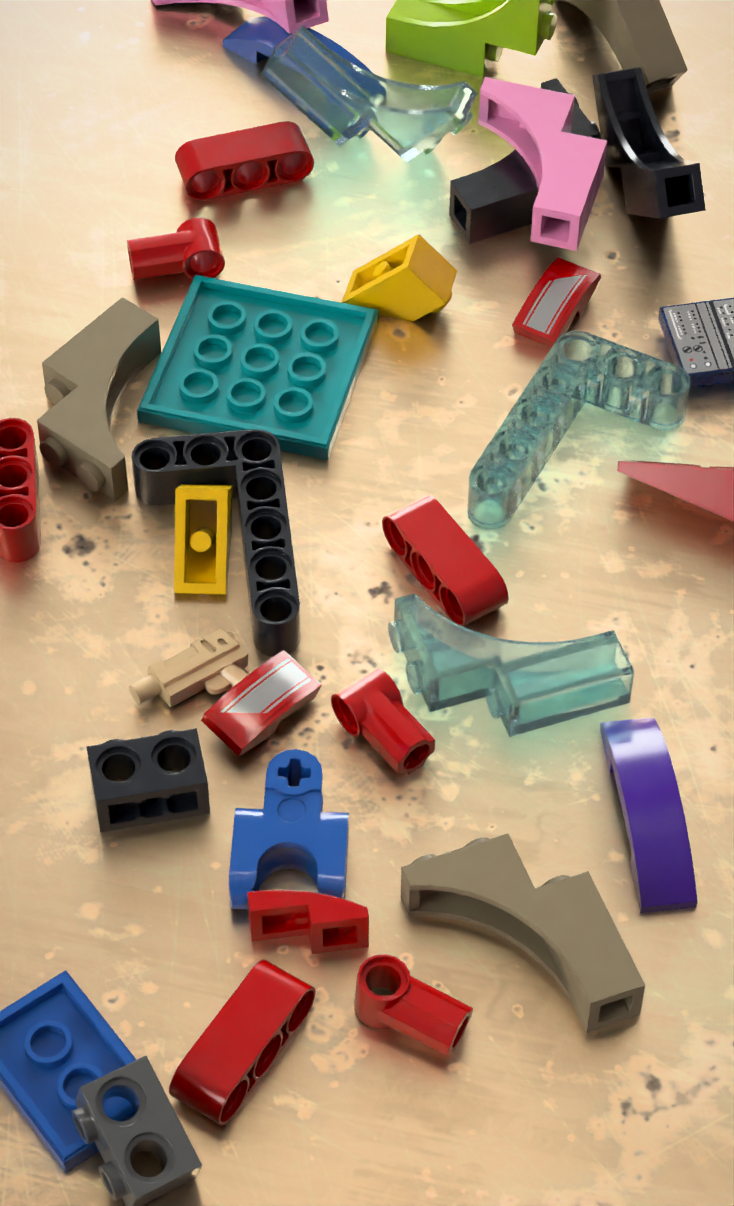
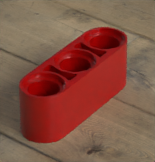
M281 121L193 139L181 145L175 153V162L187 194L192 199L198 201L297 182L311 173L315 163L301 128L296 123L290 121Z
M6 418L0 420V558L8 562L20 563L33 558L40 550L39 465L32 426L20 418Z
M427 495L382 518L383 532L392 550L455 625L463 627L508 603V590L498 570L433 496Z
M267 960L259 961L247 974L177 1067L169 1086L170 1096L215 1123L225 1125L236 1114L307 1017L315 999V988Z

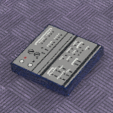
M734 298L660 307L658 320L682 388L734 382Z

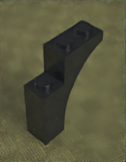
M641 67L592 75L601 140L607 141L605 166L621 168L627 214L661 219L705 211L700 163L691 162L681 157L664 135L650 102Z
M557 78L541 83L540 88L569 94ZM575 97L571 133L601 139L598 126L594 121H589L579 108ZM515 149L502 160L483 170L450 181L449 215L469 244L532 224L533 205L538 195V187L530 167L520 153Z

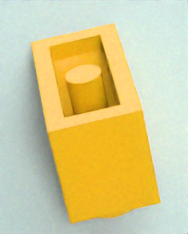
M418 234L353 270L341 303L377 309L381 316L415 321L430 312L437 313L449 303L452 297L451 289L457 270Z
M181 484L175 489L174 593L226 595L232 531V486Z

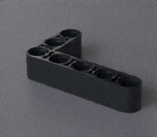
M252 429L146 439L138 443L133 449L131 457L134 487L137 497L146 504L157 506L175 504V489L181 484L232 486V499L238 500L253 641L261 653L270 657H274L283 650L288 654L294 652L299 646L301 639L300 601L280 446L277 438L265 430Z

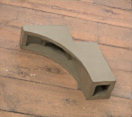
M555 0L575 5L594 22L609 43L622 70L641 67L648 93L674 85L688 71L660 0Z
M122 297L42 362L45 394L54 406L37 419L41 454L51 465L55 467L61 466L79 478L81 483L89 490L99 491L114 502L129 489L125 456L114 441L110 432V425L118 401L127 386L142 369L161 354L158 318Z
M509 833L491 839L478 838L469 842L463 848L438 856L434 854L424 855L414 860L411 864L401 867V900L409 916H436L460 920L488 929L510 940L536 959L555 978L572 1003L586 1033L640 1015L645 984L589 871L571 877L566 875L557 876L548 880L542 886L535 888Z

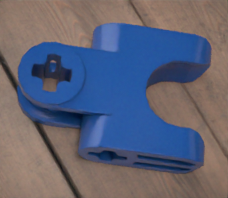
M299 749L285 750L275 755L269 762L266 771L263 809H235L228 884L231 909L248 910L247 892L260 891V887L266 878L273 872L282 869H295L304 872L314 881L318 893L345 899L349 812L323 811V773L321 764L314 755L307 751Z

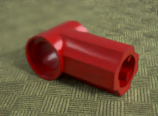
M206 218L186 220L180 224L176 233L127 240L133 280L185 272L190 279H193L195 275L215 278L225 267V259L216 226L211 220Z
M377 668L331 696L332 709L342 727L354 737L362 734L397 773L407 772L408 775L422 767L426 759L435 751V739L404 707L398 687L384 670Z
M388 954L374 955L367 958L360 965L357 974L354 1007L355 1013L361 1022L374 1029H389L392 1027L446 1056H449L452 1051L454 1052L471 1019L472 1007L410 976V971L405 963L395 956ZM375 988H385L390 990L394 994L389 996H380L374 994L370 990Z

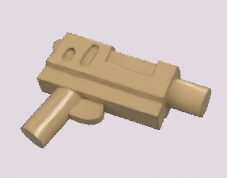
M220 627L192 642L189 648L164 661L160 659L150 664L147 670L148 676L129 685V691L137 704H141L159 694L169 707L204 689L210 694H220L231 687L233 688L249 675L248 672L243 670V668L248 666L249 654L234 639L232 632H226Z

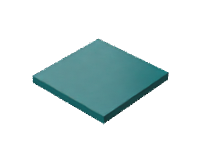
M195 275L138 406V422L194 434L252 429L265 430L277 438L280 451L329 460L378 325L379 310Z

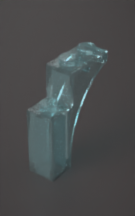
M303 25L275 47L260 74L339 146L343 145L353 136L360 139L371 130L405 162H408L421 152L429 154L441 142L443 136L449 132H452L454 135L459 133L472 118V113L469 110L478 94L465 81L448 85L429 86L407 84L378 76L339 56Z
M415 593L395 599L394 621L388 623L390 641L396 653H404L408 662L406 663V674L411 690L414 694H422L429 712L486 697L492 717L494 719L501 718L509 737L630 703L634 669L614 630L575 640L558 642L512 641L481 634L460 626L430 608Z

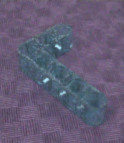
M569 331L562 334L472 468L468 478V518L479 528L498 529L505 526L513 517L585 402L655 429L672 430L679 427L685 421L691 386L690 375L677 365L588 332Z

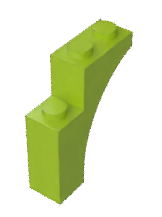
M396 0L386 16L385 52L484 77L492 61H499L503 48L536 56L545 39L551 40L557 23V14L551 13L555 0Z

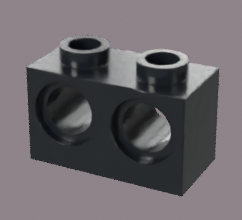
M197 728L183 731L167 730L158 735L129 740L113 739L103 744L86 747L100 832L210 814L208 781ZM173 770H182L179 772H169ZM126 779L124 781L115 782V780Z

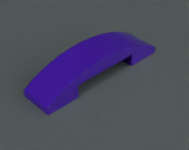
M654 717L601 722L600 732L609 773H614L631 847L630 868L640 913L696 908L698 902L684 810L672 761L657 721Z

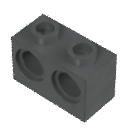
M147 1056L141 1057L79 1088L75 1100L77 1109L71 1111L72 1118L84 1143L89 1145L95 1142L105 1164L99 1166V1172L108 1193L114 1201L123 1198L126 1206H143L197 1177L203 1165ZM110 1097H122L131 1103L135 1116L127 1121L112 1120L105 1114L102 1103ZM139 1151L151 1152L159 1158L162 1172L154 1177H143L132 1168L130 1157Z

